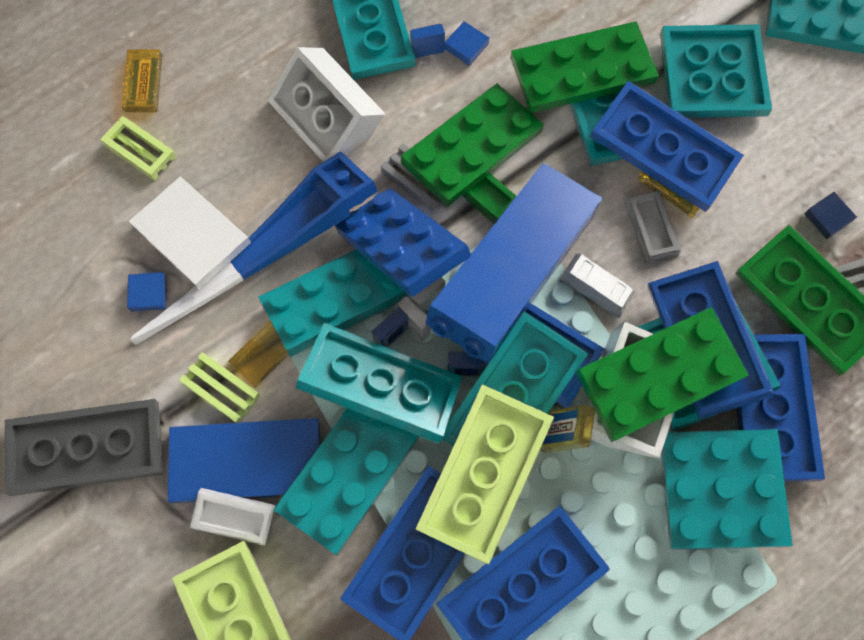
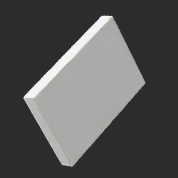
M181 176L129 220L133 228L199 290L251 243L249 238Z

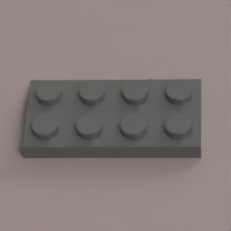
M156 399L5 420L6 495L17 496L163 475L159 402Z

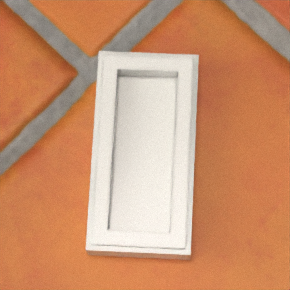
M201 488L198 491L190 528L265 546L274 516L273 510L276 505Z

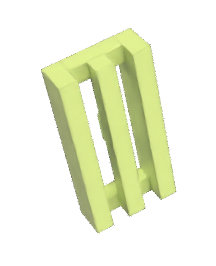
M124 116L100 139L105 147L153 181L159 177L157 173L160 170L164 171L168 167L166 163L169 160L173 162L176 158L172 149ZM126 129L161 155L157 158L121 131ZM114 138L118 139L123 144L131 148L133 151L141 155L143 158L151 162L152 165H147L142 160L134 156L132 153L124 149L122 146L114 142Z
M201 352L197 357L199 360L196 364L192 363L188 368L189 372L187 375H182L179 381L230 420L240 423L261 395ZM208 366L248 395V399L244 401L204 372V367ZM198 376L239 406L240 409L237 413L193 382Z

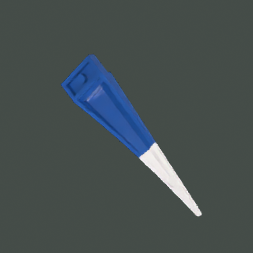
M341 151L316 166L272 215L249 237L251 243L200 290L196 286L193 287L159 316L136 332L130 340L134 345L141 343L351 216L350 209L363 203L367 198L378 192L374 181Z

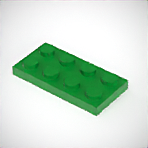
M637 21L511 50L510 56L530 114L618 93L627 81H630L637 87L655 84L659 77Z
M496 83L402 154L400 163L446 207H449L484 179L486 175L490 174L542 132L544 124Z
M787 225L736 271L735 274L796 334H805L806 344L839 376L848 371L864 356V295L790 225Z
M712 307L575 371L611 442L749 376Z

